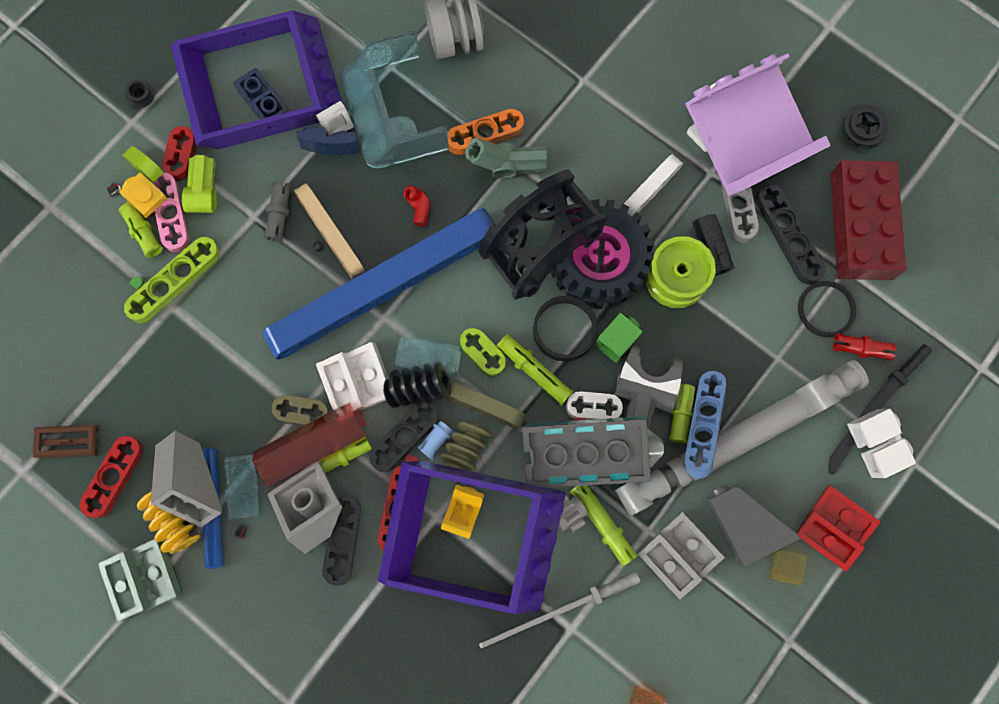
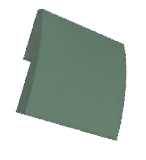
M153 539L133 550L123 551L98 563L117 622L143 613L183 595L168 553H163L160 549L164 542H156Z

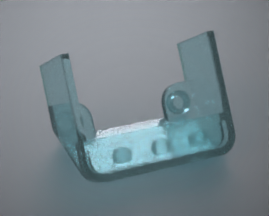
M416 31L369 43L341 73L342 86L365 162L372 168H383L448 150L446 126L418 133L415 123L409 117L397 116L389 119L375 74L376 70L386 68L389 65L419 58Z

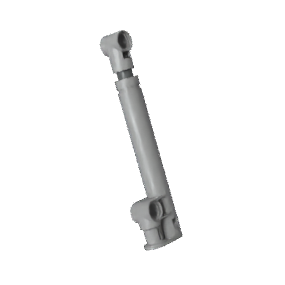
M851 360L830 374L822 375L794 393L719 433L712 471L838 403L841 399L867 387L869 379L864 368L857 361ZM698 451V458L696 463H694L695 467H701L703 452ZM686 452L680 454L678 458L675 457L666 462V469L652 471L651 482L627 483L615 490L630 517L653 504L652 500L660 499L671 493L672 487L677 486L681 489L689 485L691 481L698 480L691 477L685 469Z

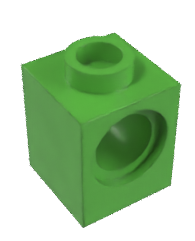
M620 312L597 338L595 346L617 363L639 339L643 331L639 329L640 325L634 318L628 315L625 317Z

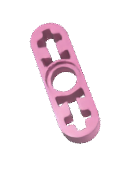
M164 172L162 176L152 183L160 190L162 183L167 182L166 190L167 195L170 197L155 210L160 240L171 253H181L190 244L188 227L178 183L171 174ZM169 206L177 208V214L174 218H163L162 213L165 208ZM169 227H174L176 233L181 237L175 245L169 241L173 239V233Z

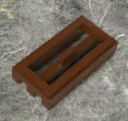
M99 426L35 427L33 458L98 456L96 432H98ZM88 433V438L42 440V435ZM88 445V449L41 451V447Z

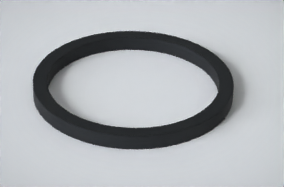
M820 281L810 285L802 293L798 303V313L804 326L812 333L822 337H834L836 333L843 334L852 326L856 317V304L850 292L842 285L831 281ZM820 286H829L838 289L846 296L850 304L851 315L843 329L836 332H824L816 329L808 322L804 314L803 305L806 295L812 289Z

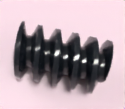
M438 361L435 362L433 368L430 364H424L423 369L419 366H414L412 372L409 368H403L401 374L398 370H392L390 379H386L384 382L383 393L388 405L391 408H398L400 405L409 406L411 403L419 404L422 401L430 402L431 400L449 398L451 395V384L444 366Z

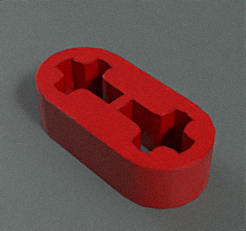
M178 126L170 132L162 167L176 181H181L188 177L189 158L194 157L197 145L190 128ZM186 136L189 141H184L181 148L178 140H182ZM179 158L182 167H177L176 171H173L171 165L175 166Z

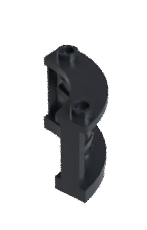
M569 169L553 174L536 184L538 189L524 198L522 194L503 210L506 216L497 226L494 224L490 226L480 244L479 254L483 259H490L513 290L511 295L515 300L525 296L531 297L536 294L547 275L562 259L585 243L596 240L603 232L607 220L604 213L600 214L573 181L575 176ZM569 196L575 204L568 205L566 198ZM545 208H546L548 211H550V212H546V213H540V211H542V210L545 209ZM581 211L587 220L583 221L576 215L568 214ZM532 218L539 221L554 219L552 233L547 245L524 248L528 235L526 223ZM577 221H583V222H581L580 224L574 226V223H575V222H577Z

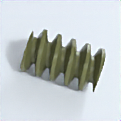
M466 420L468 423L459 422L457 427L462 433L454 432L451 435L456 444L447 443L445 448L450 454L442 453L439 458L445 464L444 466L463 470H475L477 467L472 463L471 459H482L477 449H487L488 445L483 441V438L493 439L494 435L470 420ZM451 481L457 485L462 486L460 482Z

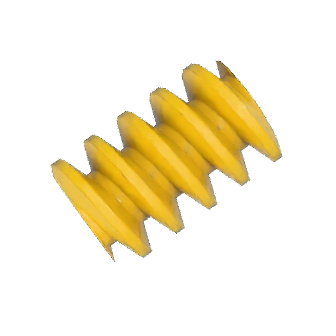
M152 491L139 500L137 508L140 511H145L143 519L151 521L149 530L152 532L158 531L154 539L156 542H164L160 548L163 553H178L201 537L200 534L192 536L188 534L195 527L194 524L183 525L184 519L151 505Z

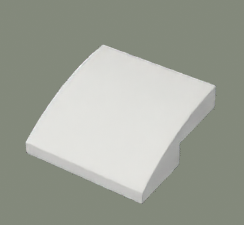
M370 342L348 353L341 352L316 364L335 418H341L386 401L383 385L389 377L376 343Z

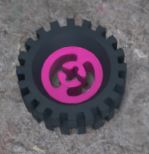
M599 199L591 200V203L600 214L604 213L607 217L601 236L594 240L590 247L586 248L582 245L568 254L551 270L552 278L557 277L556 286L560 291L563 288L568 290L566 296H577L587 304L589 301L595 302L594 309H602L604 303H609L611 308L617 306L621 299L626 302L631 298L633 292L636 293L639 290L654 258V253H651L654 241L653 238L647 239L650 232L647 223L640 227L639 222L642 217L637 212L632 217L627 214L629 206L622 204L621 208L617 209L614 208L615 201L608 199L605 206H600ZM577 211L574 214H568L576 215L580 217L583 221L587 220V218L581 211ZM577 221V222H575V223H574V226L580 224V223L583 222V221ZM599 241H604L601 255L603 262L600 267V273H596L595 269L598 264V255L596 253L599 248ZM610 266L616 267V269H614L611 272L603 273L606 270H608Z

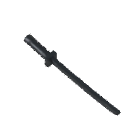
M923 344L904 363L901 369L891 372L888 376L890 378L889 381L858 418L881 409L899 387L909 382L908 376L932 352L931 348ZM850 430L830 457L829 474H834L855 444Z

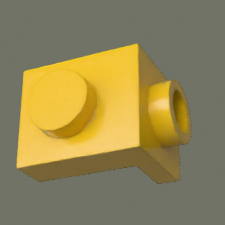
M141 172L136 176L128 178L119 191L122 197L145 218L167 200L166 196Z
M456 485L441 529L470 539L484 494L472 487Z

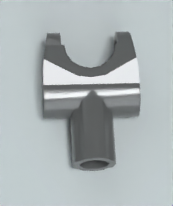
M633 344L620 371L614 395L630 400L625 417L647 416V428L650 429L655 408L670 413L674 408L681 384L683 360L674 357L668 372L659 377L651 376L642 369L641 357L639 356L641 346Z

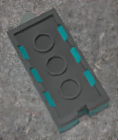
M647 416L526 424L522 427L524 452H530L531 459L525 464L527 484L545 488L651 482V467L664 453L662 439L647 428Z

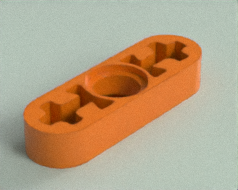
M507 109L455 126L447 133V147L453 154H465V149L469 146L470 140H472L470 131H473V138L478 137L494 144L517 137L523 131L524 117L516 109ZM507 119L516 122V127L512 128L510 124H507ZM496 122H499V127H501V133H498V126ZM482 126H488L492 128L493 134L488 138H483L477 131ZM456 136H460L461 139H464L463 145H459L458 142H455Z

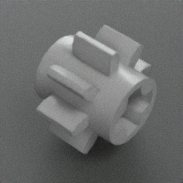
M567 495L565 496L564 510L559 523V528L562 532L569 528L574 533L586 524L582 518L587 516L588 513L576 496L571 499Z

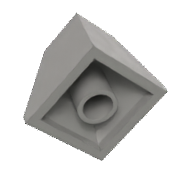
M318 460L267 494L286 539L304 554L331 537L342 505Z

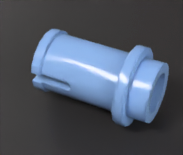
M442 421L437 425H433L435 428L422 444L417 447L431 460H433V457L448 439L452 440L451 435L454 433Z

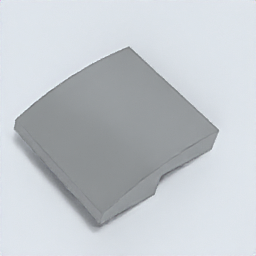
M684 511L677 515L638 553L679 600L700 583L702 578L725 558V555Z

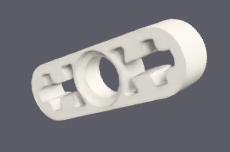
M671 154L624 203L629 206L627 214L631 217L635 212L639 214L682 167L683 162Z

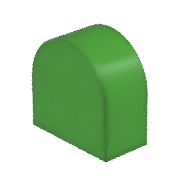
M134 277L129 284L138 290L144 285V281L140 277Z

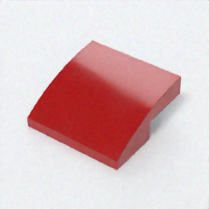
M828 484L796 533L800 539L847 572L864 550V543L881 521Z

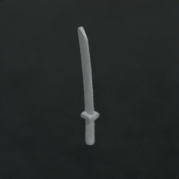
M635 571L599 588H596V586L591 587L592 594L479 643V646L484 648L594 599L596 604L602 603V598H607L611 594H616L618 591H623L628 587H632V585H637L641 581Z

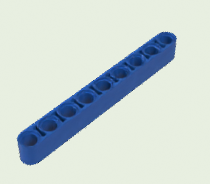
M485 208L478 209L273 323L263 330L262 336L275 359L286 358L478 250L488 229L492 224L495 225Z

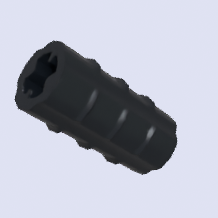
M710 214L696 219L692 223L696 237L710 249L715 259V276L732 271L735 268L731 258L732 254L729 252L726 244L727 241L722 232L723 228L720 227L717 215Z

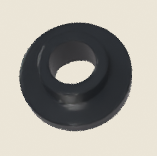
M134 80L128 84L125 96L133 107L144 108L152 103L155 93L149 83L142 80ZM145 93L142 97L137 98L138 94Z

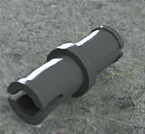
M275 181L272 184L271 202L266 208L268 221L264 238L270 240L272 237V241L281 242L283 241L285 218L289 216L290 211L287 209L291 185L285 183V186H283V182Z

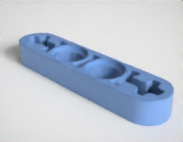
M717 371L706 372L699 380L687 443L685 469L691 477L697 479L705 478L712 472L726 396V378ZM711 382L717 383L714 390V397L709 396V386L711 385ZM704 406H713L717 412L712 416H705L701 414L700 410ZM700 431H707L712 435V438L707 442H700L695 436ZM698 451L703 452L701 467H695L694 464L698 458Z

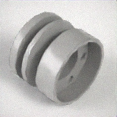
M445 0L424 1L429 35L437 60L455 56V43L458 42L464 54L470 52L469 40H471L475 52L483 50V20L475 0H463L464 6H462L461 0H452L451 9H448Z

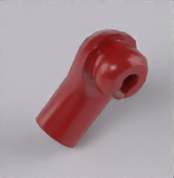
M407 186L403 195L407 202L415 209L413 224L419 227H426L431 201L419 187Z

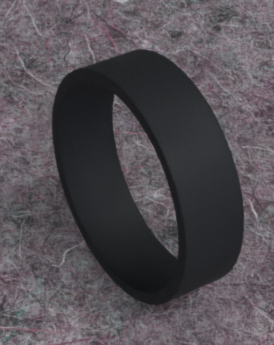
M558 296L545 302L538 310L533 325V336L538 348L549 358L563 362L573 361L584 356L593 346L598 333V322L594 311L587 303L573 296ZM562 303L572 304L581 308L588 315L593 327V336L586 348L575 354L564 355L551 351L543 344L538 335L537 322L541 314L549 307Z

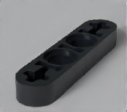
M776 184L764 185L759 190L755 200L761 214L799 281L807 285L816 283L825 273L822 259L783 190ZM766 194L769 196L774 195L775 199L773 202L771 200L766 201L764 197ZM779 206H781V208L776 210L774 213H771L774 207L775 209H777ZM780 215L787 217L790 221V227H779L776 217ZM794 239L801 241L804 246L803 252L797 253L792 251L790 241ZM808 254L809 257L806 260L798 261ZM807 267H814L816 272L814 274H806L805 269Z

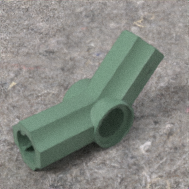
M477 137L470 140L469 146L465 149L466 159L470 160L472 164L492 170V176L497 179L513 178L520 173H543L547 171V152L545 146L515 148V145L510 143L494 144Z

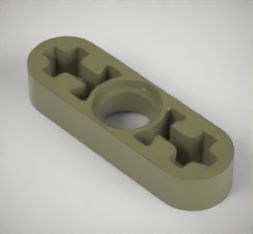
M450 381L451 395L446 399L504 425L521 429L526 414L470 388Z

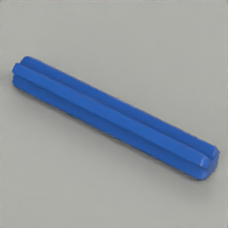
M204 448L202 451L219 498L217 451L214 448ZM220 514L203 526L205 567L208 569L221 568L224 565Z

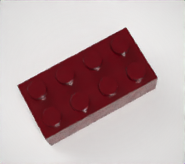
M841 160L830 173L837 279L894 280L906 271L898 161Z

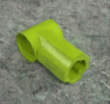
M195 155L189 158L187 187H184L182 191V206L185 213L216 212L217 194L214 188L216 162L214 158H209L205 155Z

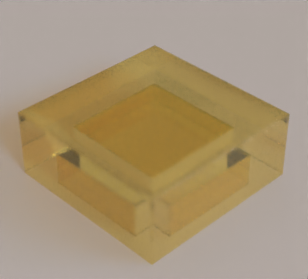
M780 549L773 552L769 579L802 586L807 555Z

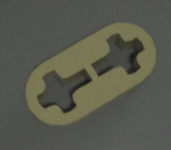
M282 395L277 397L272 404L273 416L284 424L320 428L329 419L327 406L322 401L316 399ZM286 402H289L291 408L298 409V413L288 412L286 417H283L279 407H284ZM315 407H318L323 415L322 417H317L316 421H312L309 415L303 414L304 410L314 411Z

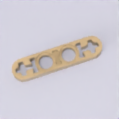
M307 183L295 189L294 193L351 279L365 273L360 261Z

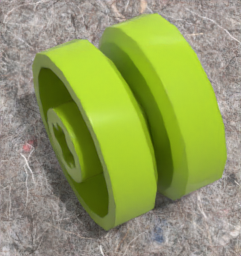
M691 237L671 238L664 241L656 249L650 263V270L646 276V286L651 296L660 304L669 308H686L695 304L712 284L716 273L715 259L710 249L699 240Z

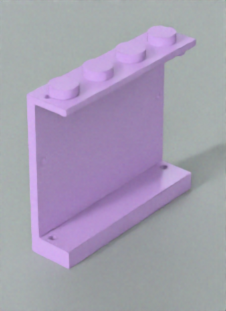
M788 53L777 58L776 54H773L761 60V66L755 68L754 64H751L739 70V76L734 79L731 74L716 81L717 86L710 89L709 85H706L694 91L695 97L685 103L728 196L740 192L831 146L827 136L815 141L811 138L778 66L790 57Z

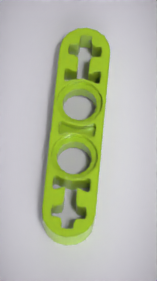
M200 237L185 248L127 299L124 304L126 316L139 324L151 320L219 259L220 250L214 240L209 237ZM202 247L209 248L211 254L206 256L202 254L200 249ZM193 256L200 264L196 266L189 257ZM181 264H189L191 266V271L186 277H178L176 275V270ZM160 283H167L169 285L168 293L162 297L155 296V287ZM147 294L156 302L154 305L145 298ZM137 304L143 306L144 312L141 315L134 308Z

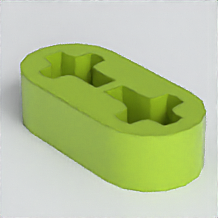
M131 146L122 154V157L137 172H141L152 183L164 174L156 163L134 146Z
M469 328L465 330L460 337V348L463 353L484 375L488 377L501 375L506 365L503 353L479 329ZM470 336L472 339L478 337V345L482 350L479 352L474 346L468 348L467 337ZM487 354L492 360L497 357L499 359V368H486L488 361L483 355Z

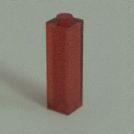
M349 402L253 451L252 463L268 487L365 437L363 426L367 425V422L359 408L354 410Z

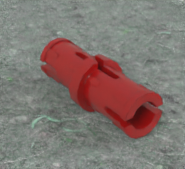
M836 333L833 339L845 342L844 345L833 343L832 348L836 352L857 354L859 358L864 359L869 356L893 361L895 354L883 352L884 349L896 351V344L893 342L871 340V337L864 335L859 338L841 333Z

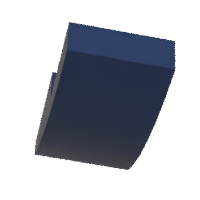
M256 67L233 82L235 88L259 119L289 111L273 87L269 86Z
M309 126L302 131L296 132L301 149L326 155L359 153L354 131H338L332 136H327L324 126Z

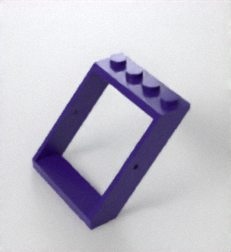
M292 10L179 39L171 45L195 142L198 146L222 149L320 123L316 116L317 114L339 101L342 102L321 26L316 17ZM291 32L312 106L222 129L203 54Z
M426 461L402 462L378 581L390 587L512 614L538 611L544 600V590L551 568L550 563L554 545L557 541V532L564 510L566 493ZM431 476L532 498L511 596L411 574Z

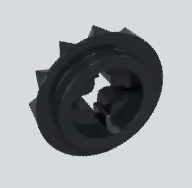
M871 105L855 106L848 111L843 119V131H846L848 140H853L857 143V147L867 145L869 148L877 143L879 144L888 131V122L885 115L878 108ZM862 121L866 126L870 125L867 132H865L864 128L858 127Z

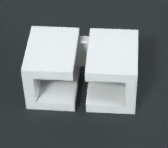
M891 408L877 409L847 423L857 447L862 448L867 445L870 448L860 454L872 478H887L916 464L913 458V448L906 439L901 438V423Z

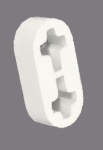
M575 392L571 394L566 403V411L573 419L618 418L623 409L622 402L617 396L604 393ZM577 399H582V404L592 405V408H584L582 413H577V409L572 407L571 404L576 403ZM610 401L611 406L616 407V410L608 416L606 415V410L596 409V406H605L606 402Z

